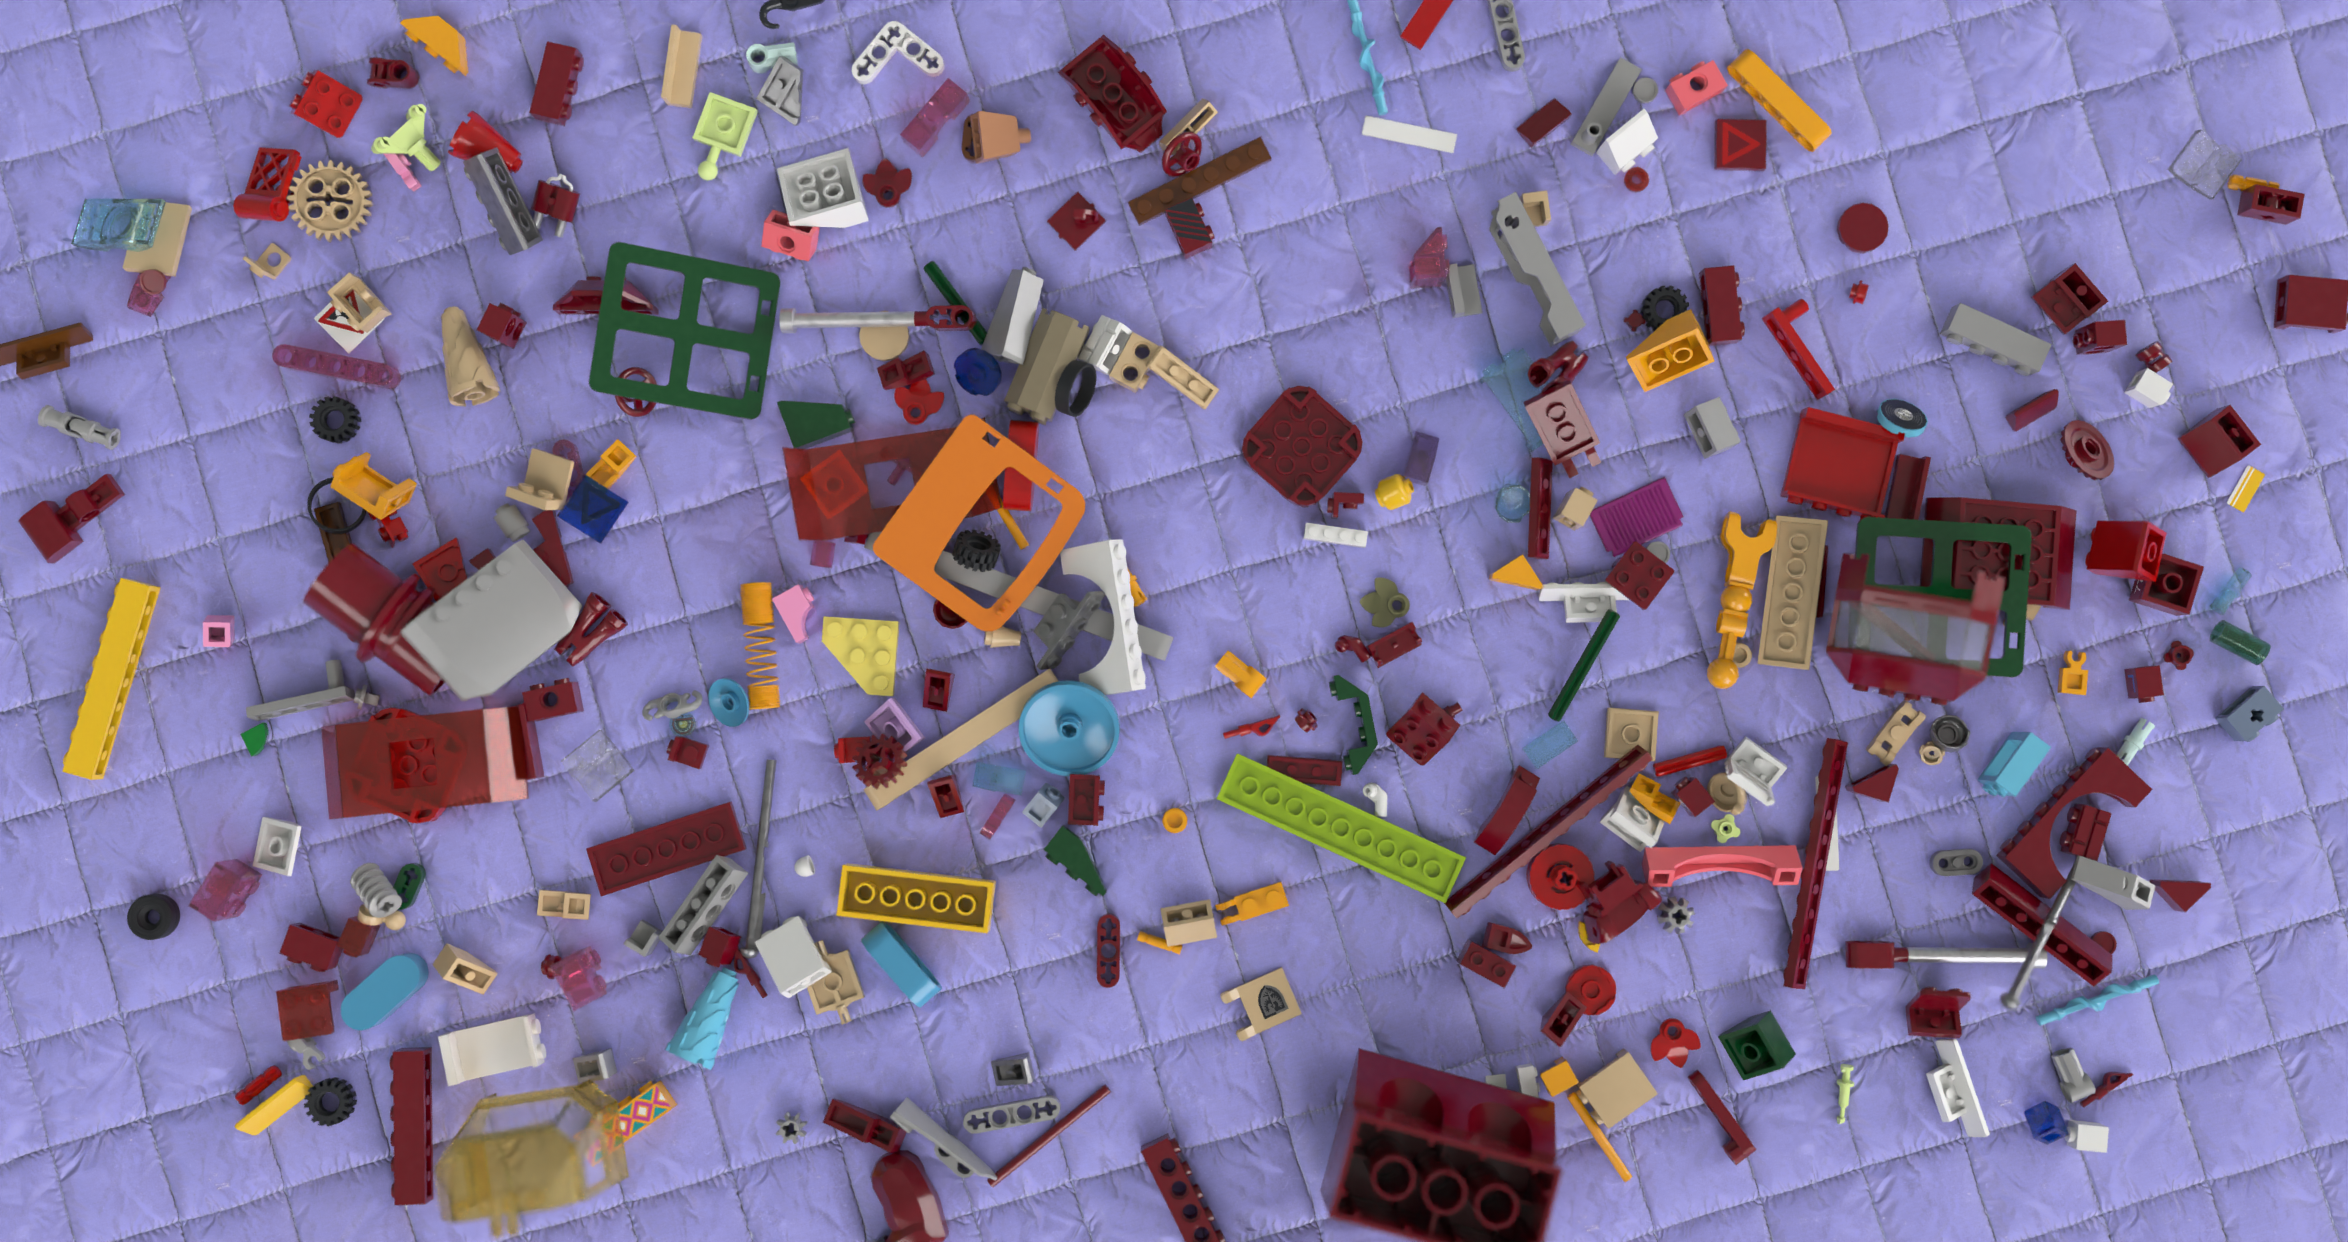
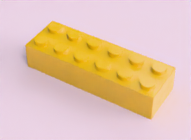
M846 863L842 865L836 916L988 933L991 927L996 881Z

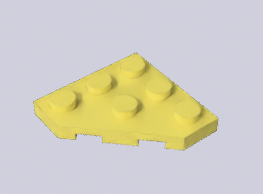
M823 616L822 642L868 695L894 696L899 622Z

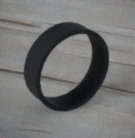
M1073 360L1065 367L1055 391V406L1059 412L1072 417H1078L1086 410L1096 387V370L1093 365L1080 360ZM1082 371L1080 390L1074 402L1069 406L1072 385L1078 374Z
M334 477L327 478L315 485L309 494L307 507L310 517L315 525L328 533L344 534L357 528L364 520L366 515L365 509L362 510L356 522L341 529L328 528L320 524L312 514L311 504L314 495L323 486L331 484Z

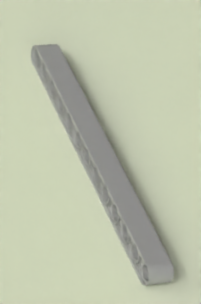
M873 524L864 548L873 551V544L884 528ZM942 551L935 565V572L942 578L998 599L1016 580L1015 577L994 569L991 571L985 569V572H980L979 569H977V572L972 571L973 568L971 567L966 569L964 564L959 565L957 563L958 560L955 561L953 559L954 556L946 551ZM1036 586L1020 607L1044 616L1059 594ZM1071 599L1072 602L1078 607L1080 602ZM1100 609L1096 610L1088 619V624L1083 631L1112 641L1114 635V615ZM1137 624L1138 641L1142 653L1165 661L1174 637Z

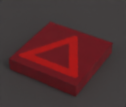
M1716 119L1714 170L1764 171L1766 169L1767 120Z

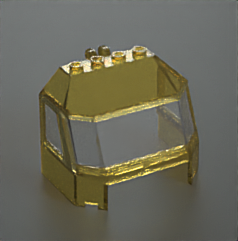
M590 1079L572 1086L498 1097L495 1093L480 1099L434 1166L441 1220L459 1223L491 1218V1236L497 1239L503 1235L502 1216H506L505 1226L508 1236H517L519 1232L517 1214L552 1210L585 1201L628 1178L629 1174L617 1100L609 1094H604L597 1088L598 1085Z

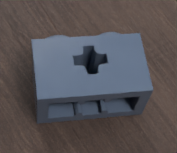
M2252 686L2215 719L2234 741L2250 742L2260 734L2259 730L2274 723L2279 718L2278 714L2284 708L2265 686Z

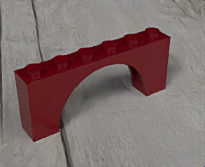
M2098 747L2090 750L2085 756L2086 760L2081 766H2076L2069 772L2068 780L2053 789L2051 792L2052 797L2047 802H2043L2034 810L2035 815L2029 821H2024L2017 828L2018 833L2012 839H2007L2000 846L2001 851L1996 855L2041 898L2051 899L2067 882L2058 871L2050 849L2052 825L2064 806L2082 795L2101 793L2114 798L2125 807L2136 808L2153 790L2108 747Z

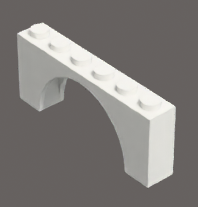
M1123 539L1105 540L1063 549L1060 552L1063 575H1081L1096 583L1107 596L1114 615V635L1106 656L1091 670L1080 673V682L1097 688L1105 695L1146 689V677L1142 667V651L1138 641V625L1135 621L1134 599L1131 595L1130 574L1127 570L1126 549Z

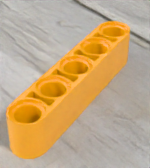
M1745 49L1727 67L1732 78L1806 150L1814 152L1832 134L1830 127L1753 51Z

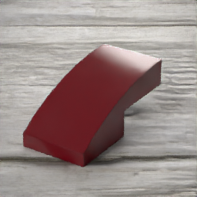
M925 350L904 361L897 357L877 368L883 389L885 390L907 386L935 375L929 354Z

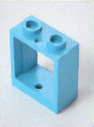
M2011 732L1977 780L1983 784L1982 789L1992 796H2017L2051 747L2031 732Z

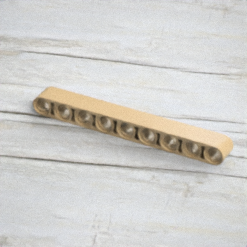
M1048 669L907 760L906 763L908 765L900 769L904 775H897L895 777L897 779L896 784L889 781L888 788H885L882 784H880L878 789H875L872 785L864 788L865 794L876 811L1020 719L1025 703L1037 690L1048 684L1058 682L1053 671Z

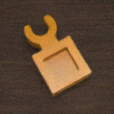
M2065 651L2063 658L2067 668H2059L2057 693L2086 695L2088 670L2081 669V665L2086 661V653L2078 652V659L2074 661L2072 659V651Z

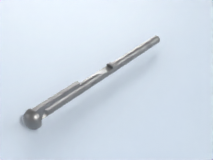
M767 759L746 945L740 948L741 954L746 958H754L759 954L755 942L761 939L766 898V893L762 894L765 867L764 849L769 846L768 832L777 760Z
M2075 862L2066 878L2067 882L2062 886L2009 992L2002 993L2000 996V1003L2005 1009L2015 1010L2021 1005L2018 997L2076 884L2071 879Z

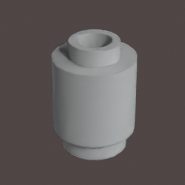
M507 503L495 511L497 515L494 517V520L505 536L510 538L512 542L523 538L530 532L528 529L529 524L516 505L510 506Z

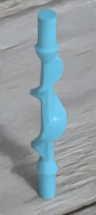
M1347 0L1351 12L1350 16L1353 21L1352 33L1360 38L1363 49L1359 63L1363 70L1370 73L1373 85L1372 97H1374L1379 116L1388 113L1384 99L1385 93L1382 89L1384 77L1375 70L1369 50L1375 43V40L1366 38L1358 0Z
M2154 974L2140 980L2135 979L2125 986L2113 983L2105 987L2098 996L2090 999L2083 996L2068 1001L2064 1008H2054L2053 1011L2036 1016V1021L2041 1026L2055 1020L2059 1021L2066 1015L2087 1007L2094 1009L2096 1012L2104 1009L2107 1000L2125 994L2139 993L2143 989L2159 984V979Z

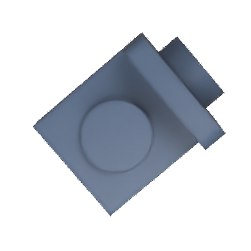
M1045 783L1022 813L1042 828L1065 798L1057 788Z

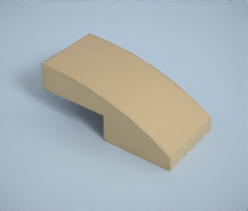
M540 889L537 916L588 920L591 894Z

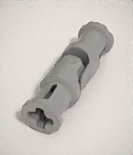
M50 405L43 407L38 415V424L42 427L50 426L56 428L60 433L75 438H83L89 443L97 442L103 444L110 450L116 448L121 439V431L117 428L109 429L101 426L99 422L87 420L82 416L70 412L62 413L56 411Z

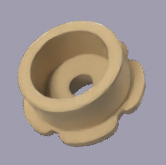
M1928 741L1919 748V754L1924 763L1937 765L1942 762L1945 751L1935 746L1933 741Z

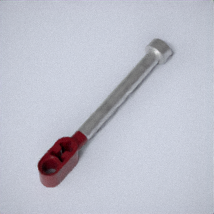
M944 305L932 306L927 311L797 313L795 308H782L779 321L782 333H796L797 328L931 326L937 331H968L976 325L977 318L975 313L967 306ZM962 312L969 313V320L965 324L958 323V316ZM938 313H940L944 317H950L951 322L948 319H941L938 324L934 321V318L938 317Z
M1845 941L1846 967L1890 969L1894 968V962L2023 963L2033 943H2028L2026 948L1894 947V942ZM2042 949L2034 968L2046 967L2047 951L2045 949Z

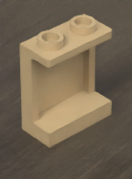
M1624 1048L1616 1053L1617 1058L1583 1082L1578 1081L1579 1083L1576 1084L1579 1089L1576 1091L1577 1096L1584 1105L1590 1104L1594 1110L1590 1114L1599 1126L1604 1124L1608 1129L1658 1094L1630 1053Z

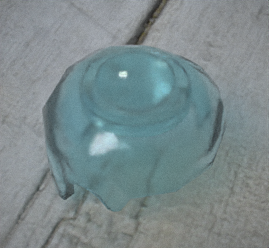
M1506 484L1501 487L1495 494L1494 508L1497 515L1507 523L1521 522V519L1530 512L1529 491L1520 484Z

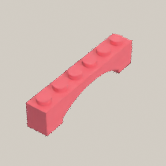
M1796 845L1652 847L1644 849L1642 860L1645 882L1651 887H1672L1673 881L1679 878L1707 871L1742 872L1772 881V885H1798L1802 871Z

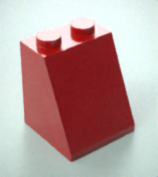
M2097 521L2096 527L2093 528L2091 533L2092 546L2090 552L2086 555V569L2097 575L2156 582L2167 533L2149 521Z

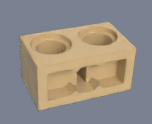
M1132 332L1109 375L1110 380L1134 393L1139 388L1143 390L1150 377L1146 375L1149 368L1145 365L1159 346ZM1141 347L1147 348L1150 352L1149 356L1145 359L1138 358L1135 355L1137 349ZM1134 369L1138 376L1135 380H1126L1123 376L1125 371Z

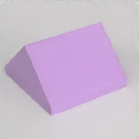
M896 698L888 699L864 721L878 739H880L881 734H885L888 738L893 736L897 742L904 746L902 750L905 752L925 739Z

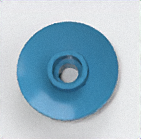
M722 678L715 681L711 685L708 695L709 705L714 716L722 724L729 727L743 724L749 714V701L745 691L732 679Z

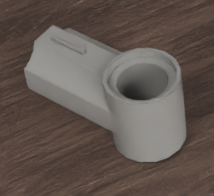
M2073 1048L2061 1049L2051 1055L2061 1079V1091L2068 1102L2073 1103L2095 1093L2094 1084L2083 1071Z

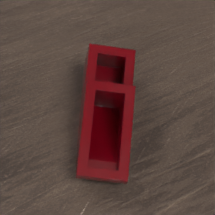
M835 1098L831 1100L823 1123L864 1143H871L890 1153L899 1152L906 1135V1131L896 1122Z

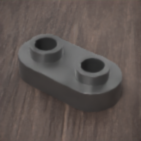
M1973 849L1941 850L1935 852L1930 858L1931 870L1940 876L1971 875L1979 872L1983 866L1981 854ZM1966 857H1969L1970 863L1966 866L1964 864V859ZM1943 858L1945 860V866L1941 868L1939 866V861Z

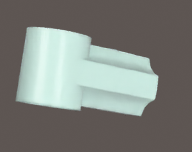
M794 43L770 46L754 44L746 52L750 68L756 73L762 74L769 69H773L779 56H784L798 66ZM757 55L765 56L762 62H753L754 57Z

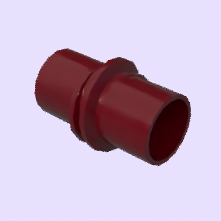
M354 543L349 544L318 575L306 592L303 603L346 634L352 642L359 644L356 657L360 662L364 663L377 657L424 693L432 696L445 682L403 637L401 631L435 604L432 602L435 589L429 586L421 592L417 591L416 587L420 578L417 574L414 573L402 580Z

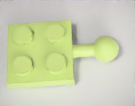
M712 92L709 93L692 137L697 142L711 146L707 160L701 162L698 166V174L703 180L710 181L717 176L718 168L716 162L721 150L741 157L758 113L756 108Z

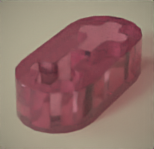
M1005 793L981 829L980 834L991 840L1016 800Z

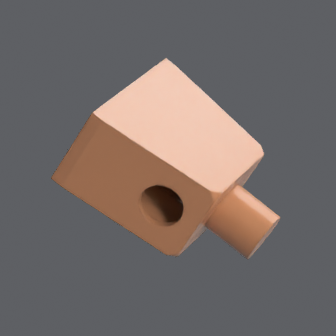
M978 111L970 116L976 164L1012 156L1020 152V143H1030V129L1018 128L1015 116Z

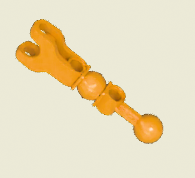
M1729 511L1724 517L1720 540L1723 547L1728 551L1729 557L1724 583L1726 588L1720 596L1723 609L1719 610L1716 623V632L1721 633L1722 638L1718 658L1714 659L1707 668V678L1716 688H1730L1739 677L1738 667L1733 662L1737 637L1742 638L1746 632L1748 613L1746 612L1752 604L1750 590H1753L1760 556L1768 552L1775 544L1777 522L1775 520L1768 519L1762 522L1756 537L1750 538L1741 530L1740 514Z

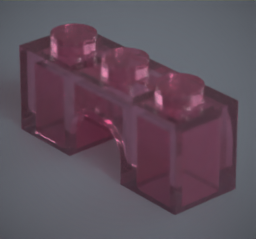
M947 78L900 135L903 142L923 158L938 140L937 136L943 125L951 118L955 120L970 102L968 94L951 79Z

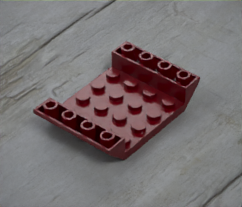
M1964 497L1926 498L1924 520L2022 525L2029 528L2032 538L2027 605L2070 610L2077 510L2057 505ZM1923 538L1920 573L1921 587H1928L1931 584L1933 541L1930 538ZM1954 541L1951 586L1957 589H1975L1978 571L1986 573V579L1992 580V576L2005 578L2002 591L2006 590L2009 545L2004 542ZM2023 554L2015 555L2014 570H2022Z

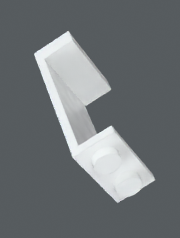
M535 1013L448 1032L438 1036L448 1086L524 1067H537L545 1063L546 1049L544 1044L540 1042L541 1025L540 1021L535 1018Z

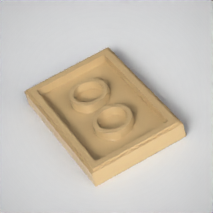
M140 199L122 268L125 271L143 273L149 269H156L162 272L164 276L176 277L192 208L185 204Z

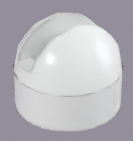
M809 855L801 857L796 861L794 870L798 875L808 877L815 874V867Z

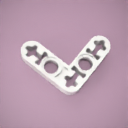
M891 21L882 28L854 62L852 74L858 83H870L897 51L930 77L942 74L945 65L939 53L897 21ZM897 29H899L898 32L900 37H892V39L889 41L892 47L889 48V46L884 41H882V39L884 38L887 42L891 38L889 31H896ZM911 43H917L921 46V50L916 55H910L907 52V47ZM876 47L885 48L886 54L883 58L876 59L873 57L872 52ZM925 53L930 61L934 62L937 60L938 68L932 67L928 69V62L923 59ZM867 57H869V59L872 61L870 65L868 60H866ZM869 65L867 68L869 74L867 76L864 74L859 76L858 69L860 67L865 69Z

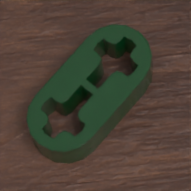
M419 863L406 864L398 874L393 889L397 891L398 895L404 893L407 888L405 897L408 898V902H402L399 910L413 906L420 892L426 872ZM415 869V874L418 877L412 879L410 884H408L410 875L407 872Z

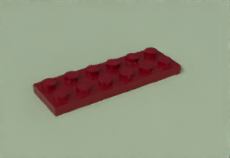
M731 801L586 848L600 895L605 896L712 861L716 855L724 857L747 848Z

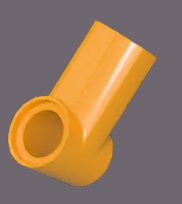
M1229 650L1215 665L1218 671L1235 683L1234 685L1251 699L1267 680L1250 665L1247 666Z

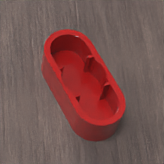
M1010 420L1008 439L1035 459H1037L1039 422ZM1012 467L1005 468L1003 509L1031 512L1035 483Z

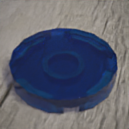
M970 348L956 358L954 362L955 378L959 385L971 395L988 396L1000 385L1002 372L999 363L985 350Z

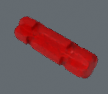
M276 1065L270 1066L263 1074H260L245 1086L244 1089L236 1093L235 1099L241 1105L247 1104L254 1096H257L271 1085L273 1081L281 1077L282 1071Z

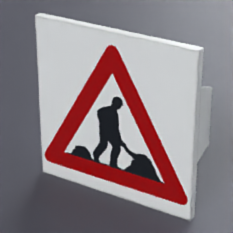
M354 290L345 296L364 319L373 312ZM329 303L314 319L348 354L383 321L381 320L368 333L362 330L356 331L347 322L349 317L344 311L342 313Z

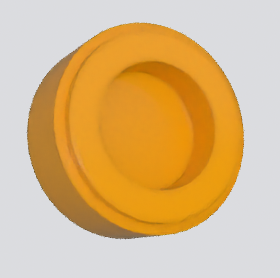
M1179 808L1167 810L1163 815V826L1171 833L1183 831L1187 826L1185 812Z

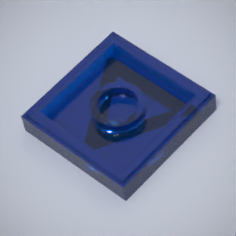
M585 474L557 516L601 544L629 502Z

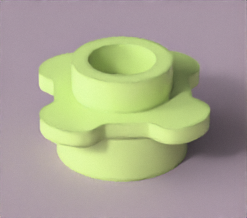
M1726 814L1724 818L1711 822V828L1714 829L1718 842L1726 843L1727 839L1731 837L1736 838L1740 835V829L1736 827L1733 815ZM1725 826L1728 827L1727 831H1724L1723 829Z

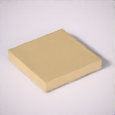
M1607 708L1604 757L1621 759L1635 746L1640 745L1653 758L1651 761H1655L1659 711Z

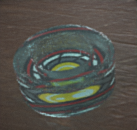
M688 712L677 718H670L669 727L672 733L677 736H688L695 730L696 720Z

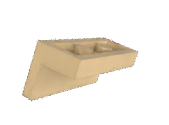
M673 24L671 25L661 98L670 106L692 108L702 35L696 32L681 31L677 25Z

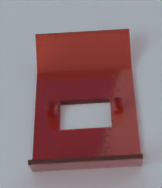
M957 427L812 449L782 447L798 540L826 541L882 532L901 505L871 508L864 465L909 458L915 486ZM987 432L983 439L990 444ZM997 478L980 496L965 518H972L1002 508Z
M518 706L321 727L329 819L529 799L524 738ZM434 738L438 785L394 789L390 742Z

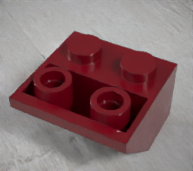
M2231 405L2215 409L2177 438L2208 478L2242 460L2262 445Z

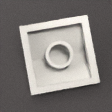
M262 817L253 866L278 874L292 876L302 826L290 821Z

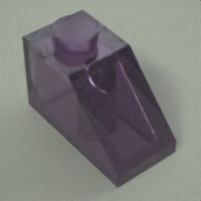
M1415 431L1402 473L1405 479L1409 478L1411 482L1423 486L1428 483L1436 458L1439 438Z

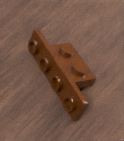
M76 323L0 344V366L16 362V374L22 380L70 367V347L93 341V335L82 323Z

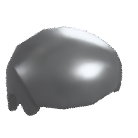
M1943 715L1937 718L1931 725L1930 738L1933 744L1942 751L1956 752L1968 743L1970 731L1965 722L1957 716Z

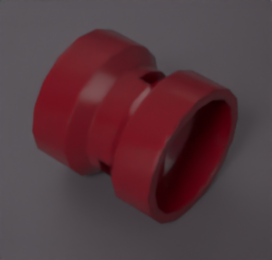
M2159 341L2151 343L2136 354L2138 360L2144 362L2146 368L2155 373L2172 362L2169 355L2163 353L2162 345Z

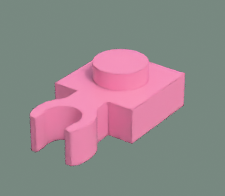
M384 154L409 189H412L414 192L422 186L413 175L414 173L409 167L412 163L405 154Z

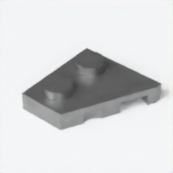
M779 56L756 97L758 101L795 126L801 122L803 69L784 56Z

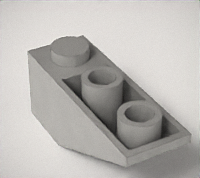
M2077 856L2071 876L2073 881L2126 910L2150 909L2155 885L2135 874L2082 856Z

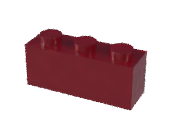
M547 41L529 112L536 120L565 126L566 120L570 119L572 96L576 95L578 89V82L576 81L578 72L582 71L584 65L583 55L577 48Z
M1734 265L1704 268L1699 272L1705 337L1709 346L1736 344L1742 340V336L1745 334L1744 322L1740 321L1739 313L1742 311V300L1737 294V287H1739L1740 283L1739 274L1735 272Z

